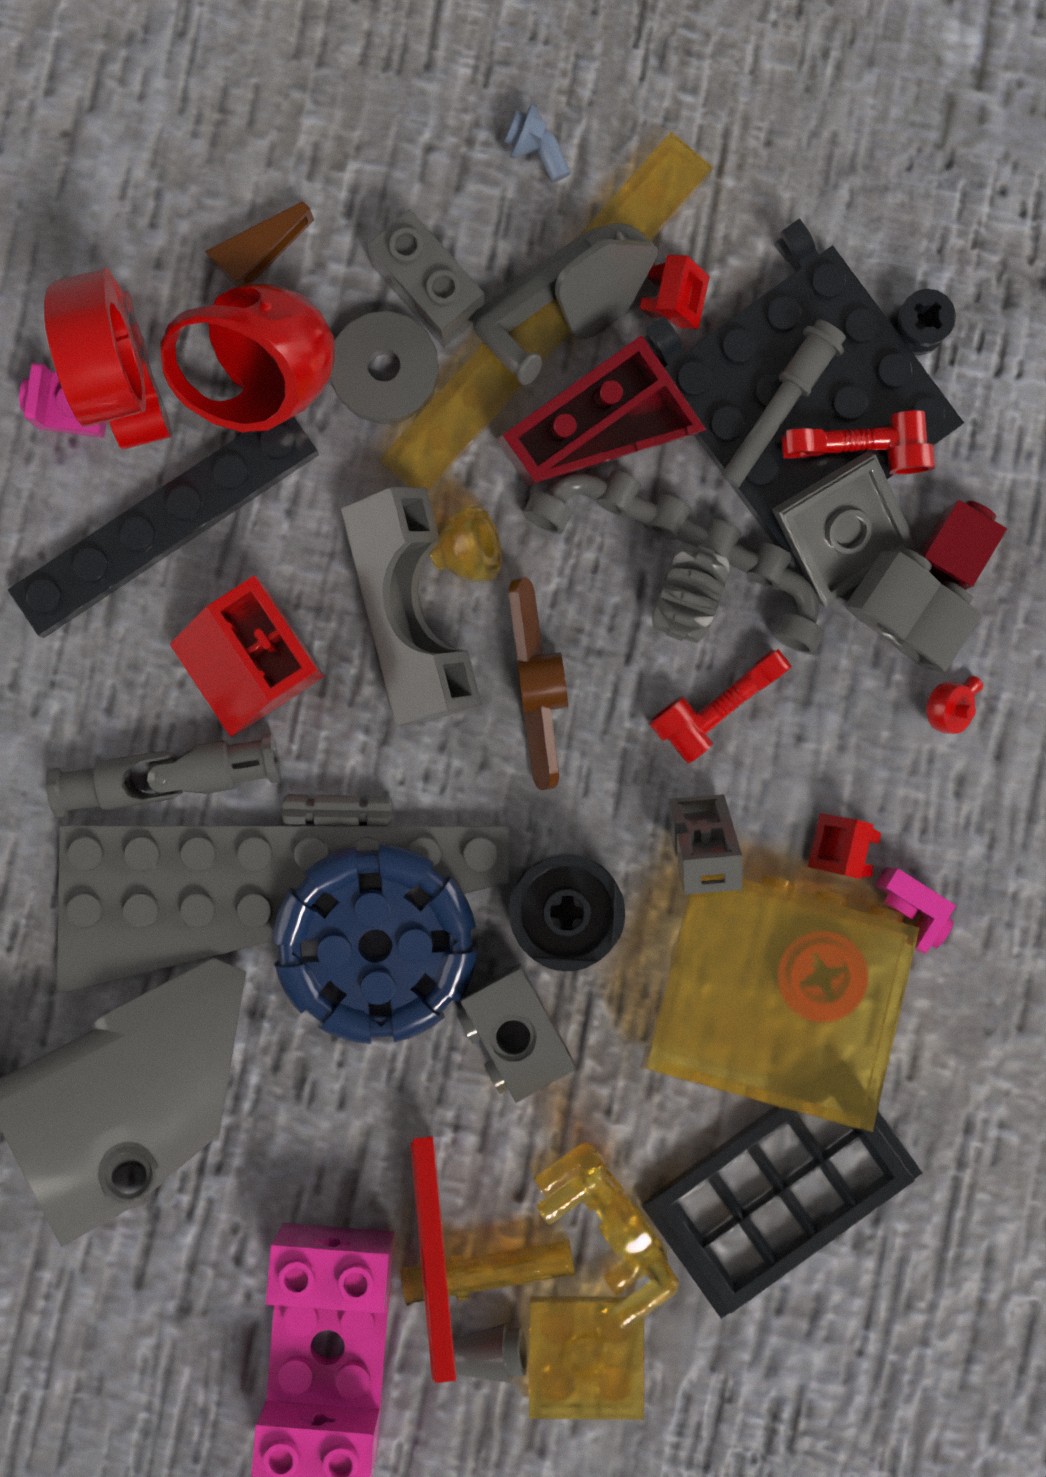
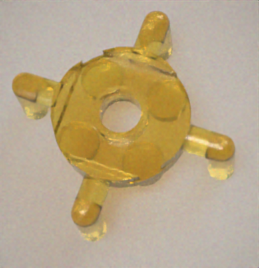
M582 1143L534 1177L537 1186L546 1196V1198L536 1204V1207L549 1225L582 1201L591 1212L596 1211L602 1221L598 1225L602 1235L618 1256L622 1254L625 1261L604 1275V1279L615 1295H618L645 1275L650 1279V1282L611 1310L614 1318L624 1331L677 1293L679 1281L667 1262L666 1246L653 1232L637 1206H633L623 1193L625 1189L608 1169L592 1144Z

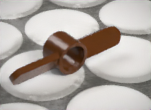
M524 577L511 581L509 585V599L532 777L538 789L548 790L554 789L559 782V768L551 710L568 708L567 688L561 652L543 654L535 590L531 581Z

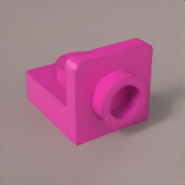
M32 363L30 377L23 379L19 392V404L21 410L24 411V417L39 430L105 438L107 422L88 427L81 426L66 400L57 373L52 372L45 364Z
M886 867L874 885L888 894L883 903L912 921L917 913L921 915L904 944L924 954L928 952L931 946L935 949L938 948L945 941L953 927L954 920L949 917L956 905L900 869Z

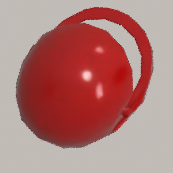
M245 284L234 287L218 296L213 305L188 309L178 314L168 324L160 343L164 377L170 389L182 404L212 424L239 432L268 431L305 411L321 395L331 376L336 358L334 336L322 313L303 294L271 284ZM197 323L209 324V338L219 363L232 381L243 390L238 396L224 401L212 400L203 396L186 380L177 364L175 344L183 328Z

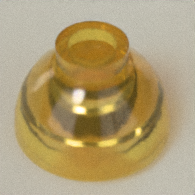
M475 504L466 506L454 513L444 524L439 536L440 542L430 553L432 561L438 570L449 569L454 575L467 581H493L497 577L502 564V548L498 531L493 520L485 510Z

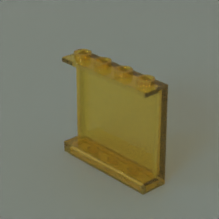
M724 874L701 876V881L724 879ZM763 876L761 883L742 878L743 890L689 894L650 1046L645 1047L640 1068L858 1130L873 1132L920 928L904 924V915L899 912L880 907H871L869 914L848 908L850 900L845 897L827 892H816L815 898L794 893L795 884L768 876Z

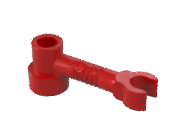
M914 410L892 414L890 427L860 428L859 430L844 429L843 431L802 428L786 430V435L781 436L783 458L785 459L819 456L825 453H840L842 451H869L871 449L887 451L890 474L907 475L935 469L934 446L927 443L924 411Z
M772 649L750 667L732 686H729L728 690H724L723 693L719 694V697H716L715 700H712L710 704L708 703L697 713L684 696H681L657 713L648 722V725L661 741L668 739L685 762L689 764L713 745L712 740L707 735L709 731L722 722L723 718L725 719L727 715L734 712L735 708H739L740 705L744 704V701L749 700L758 691L782 676L792 665L779 649L775 651Z

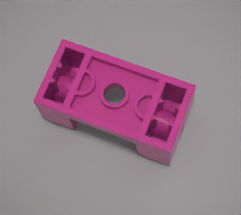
M283 1223L270 1248L266 1305H274L266 1402L255 1425L251 1477H373L378 1450L395 1231ZM324 1330L334 1331L342 1337L345 1349L336 1357H324L314 1347V1336Z

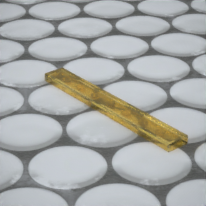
M670 132L581 234L601 226L623 223L634 226L652 241L711 175L713 167L673 132ZM555 298L510 331L509 334L529 354L538 353L543 364L570 334L559 302ZM483 343L380 458L381 464L408 487L427 488L429 493L523 385L520 384L517 376L511 373Z

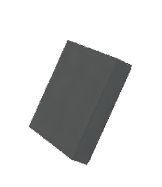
M868 451L772 509L805 578L817 593L818 603L824 607L857 588L881 551L901 552L904 548L914 552L919 550L876 454Z

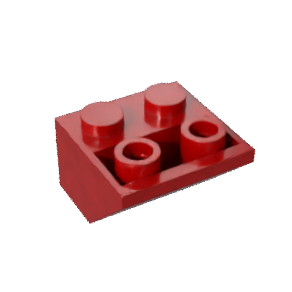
M255 575L206 606L170 643L173 651L231 738L325 677L265 584Z

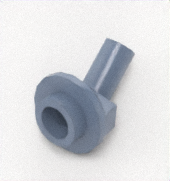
M531 103L526 113L520 110L515 111L504 142L513 145L510 157L514 159L528 153L533 154L537 150L552 183L557 182L570 175L571 171L557 139L546 129L548 123L542 121L537 105Z

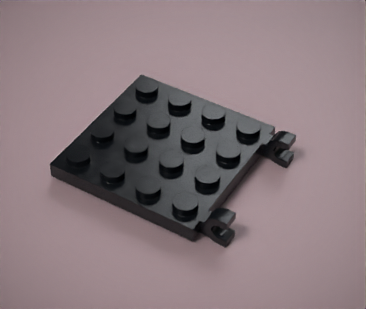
M800 218L781 231L780 236L782 238L776 241L774 245L785 260L796 271L794 274L688 351H685L682 347L677 332L665 316L647 328L646 333L648 335L644 337L706 428L705 431L694 436L722 473L781 386L782 382L778 376L785 370L806 337L803 334L807 326H814L816 321L821 319L832 324L845 335L846 339L842 343L844 349L840 357L833 356L811 389L812 392L808 397L802 395L799 397L740 487L729 483L774 545L787 552L791 551V548L772 509L867 451H842L840 453H825L819 456L785 459L783 458L781 436L786 435V430L808 428L823 429L824 431H843L844 429L859 430L860 428L890 427L892 414L919 410L925 412L927 443L934 446L964 424V421L835 247L832 245L819 255L810 232ZM870 449L868 452L876 454L888 480L894 474L889 473L887 451Z

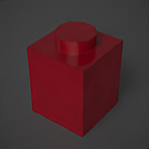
M957 500L944 510L918 554L931 563L932 568L929 572L941 584L944 581H950L967 590L974 586L1007 528L995 521L996 514L988 507L971 500L966 501V503Z

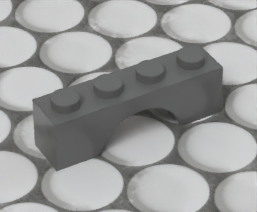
M390 487L341 508L346 527V536L352 550L360 582V592L365 602L374 638V647L379 657L387 689L388 703L392 709L395 725L403 726L432 721L482 705L468 650L453 648L439 640L429 629L421 612L418 596L421 570L428 555L440 543L427 488Z

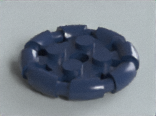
M379 844V850L357 851V847L354 846L339 850L317 861L304 871L307 877L299 887L288 890L281 902L273 927L272 943L278 945L279 960L274 965L281 986L290 1002L300 1014L306 1010L320 1021L319 1029L332 1036L355 1043L372 1044V1038L393 1037L394 1042L417 1036L432 1028L444 1019L443 1010L453 999L460 1001L469 985L476 965L478 948L472 945L471 930L476 928L472 909L461 888L451 876L445 879L432 868L433 861L411 850L391 845ZM380 872L382 888L360 889L359 874ZM416 885L430 895L421 906L407 895L409 890ZM323 893L332 895L337 900L327 913L314 904ZM370 930H381L390 937L392 946L384 955L371 956L361 949L359 944L361 936ZM445 930L448 932L449 945L432 947L431 931ZM318 939L317 955L302 956L301 943L303 940ZM424 973L436 983V986L427 996L415 987ZM330 980L344 992L335 1003L320 993ZM391 999L392 1014L371 1016L370 1003L381 1005Z

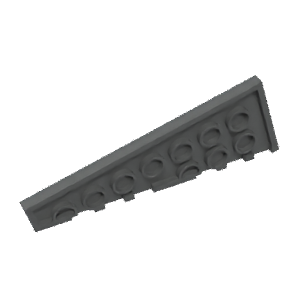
M59 826L57 992H72L272 942L273 927L281 902L290 888L297 889L307 876L304 871L322 858L339 850L354 846L357 847V851L379 850V844L391 845L421 854L433 861L432 868L445 879L451 876L464 894L509 883V826ZM380 872L359 874L361 890L382 888ZM418 885L407 893L419 905L423 904L430 896ZM323 893L314 904L327 913L337 900L332 895Z

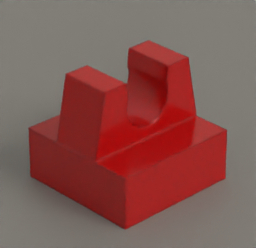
M667 255L666 262L652 265L647 275L649 280L655 285L660 286L658 296L655 298H642L639 309L652 318L661 319L665 316L669 322L679 329H699L710 276L688 255Z
M820 813L807 867L856 879L872 877L874 865L865 863L869 843L879 844L881 832L875 830L872 823Z

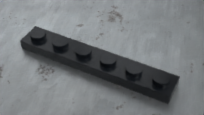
M295 417L268 431L244 432L7 590L36 634L45 638L319 456V453Z

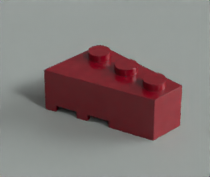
M640 335L509 429L496 441L526 484L531 486L691 437L705 431L706 428L644 337Z

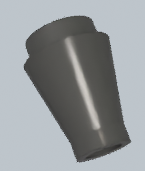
M504 1323L454 1339L457 1375L512 1383L514 1377L525 1376L527 1373V1343L523 1328H510L508 1323Z

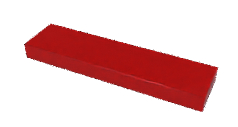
M433 1136L413 1138V1142H410L431 1378L432 1381L435 1380V1383L451 1382L457 1380L435 1141Z

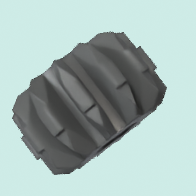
M684 543L677 548L651 618L653 627L667 633L666 636L680 641L685 639L697 643L704 638L712 624L729 576L730 566L728 558L715 553V550L701 545L696 547Z

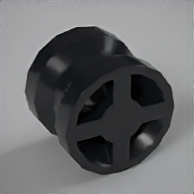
M927 288L918 290L907 297L903 305L898 309L892 319V326L914 355L929 354L940 346L954 328L956 321L954 304L947 295L938 290ZM920 313L925 314L924 316H917Z

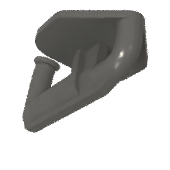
M615 223L588 230L482 306L474 315L473 329L497 359L511 373L517 376L520 384L528 385L538 376L541 370L542 359L538 353L529 354L512 338L509 332L557 298L567 327L576 338L588 339L596 336L625 315L630 309L658 255V249L640 230L632 225Z

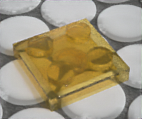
M530 1296L529 1419L644 1420L643 1297Z

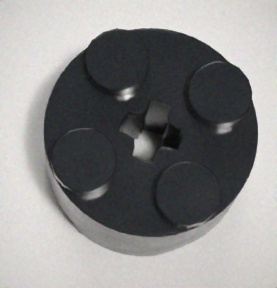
M561 853L536 861L522 873L512 891L509 919L515 939L529 957L549 969L577 971L588 968L601 960L620 939L625 924V903L619 886L605 868L584 856ZM562 896H572L573 904L577 907H582L581 916H573L569 926H562L559 917L550 914L551 906L560 905Z

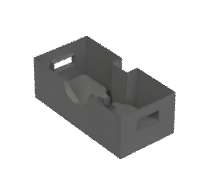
M725 795L668 799L670 836L675 857H678V871L684 895L743 890L742 853ZM724 874V879L701 881V876Z

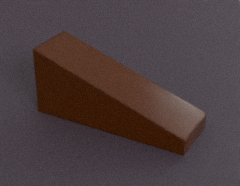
M302 201L205 252L210 262L236 287L252 284L314 221L311 209Z

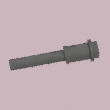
M818 319L814 326H807L803 331L806 337L785 370L778 376L782 382L781 386L721 474L729 483L740 487L801 395L808 397L812 392L811 389L833 356L840 357L844 352L842 343L846 337L832 324Z

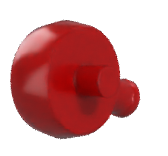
M969 676L963 684L943 682L936 686L926 703L927 719L931 727L944 734H958L964 731L975 716L974 696L983 689L982 681L976 676Z

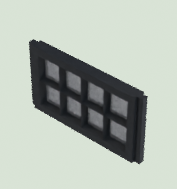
M841 1060L834 1066L827 1068L652 1194L641 1206L722 1319L727 1314L735 1312L909 1186L923 1172L847 1065Z

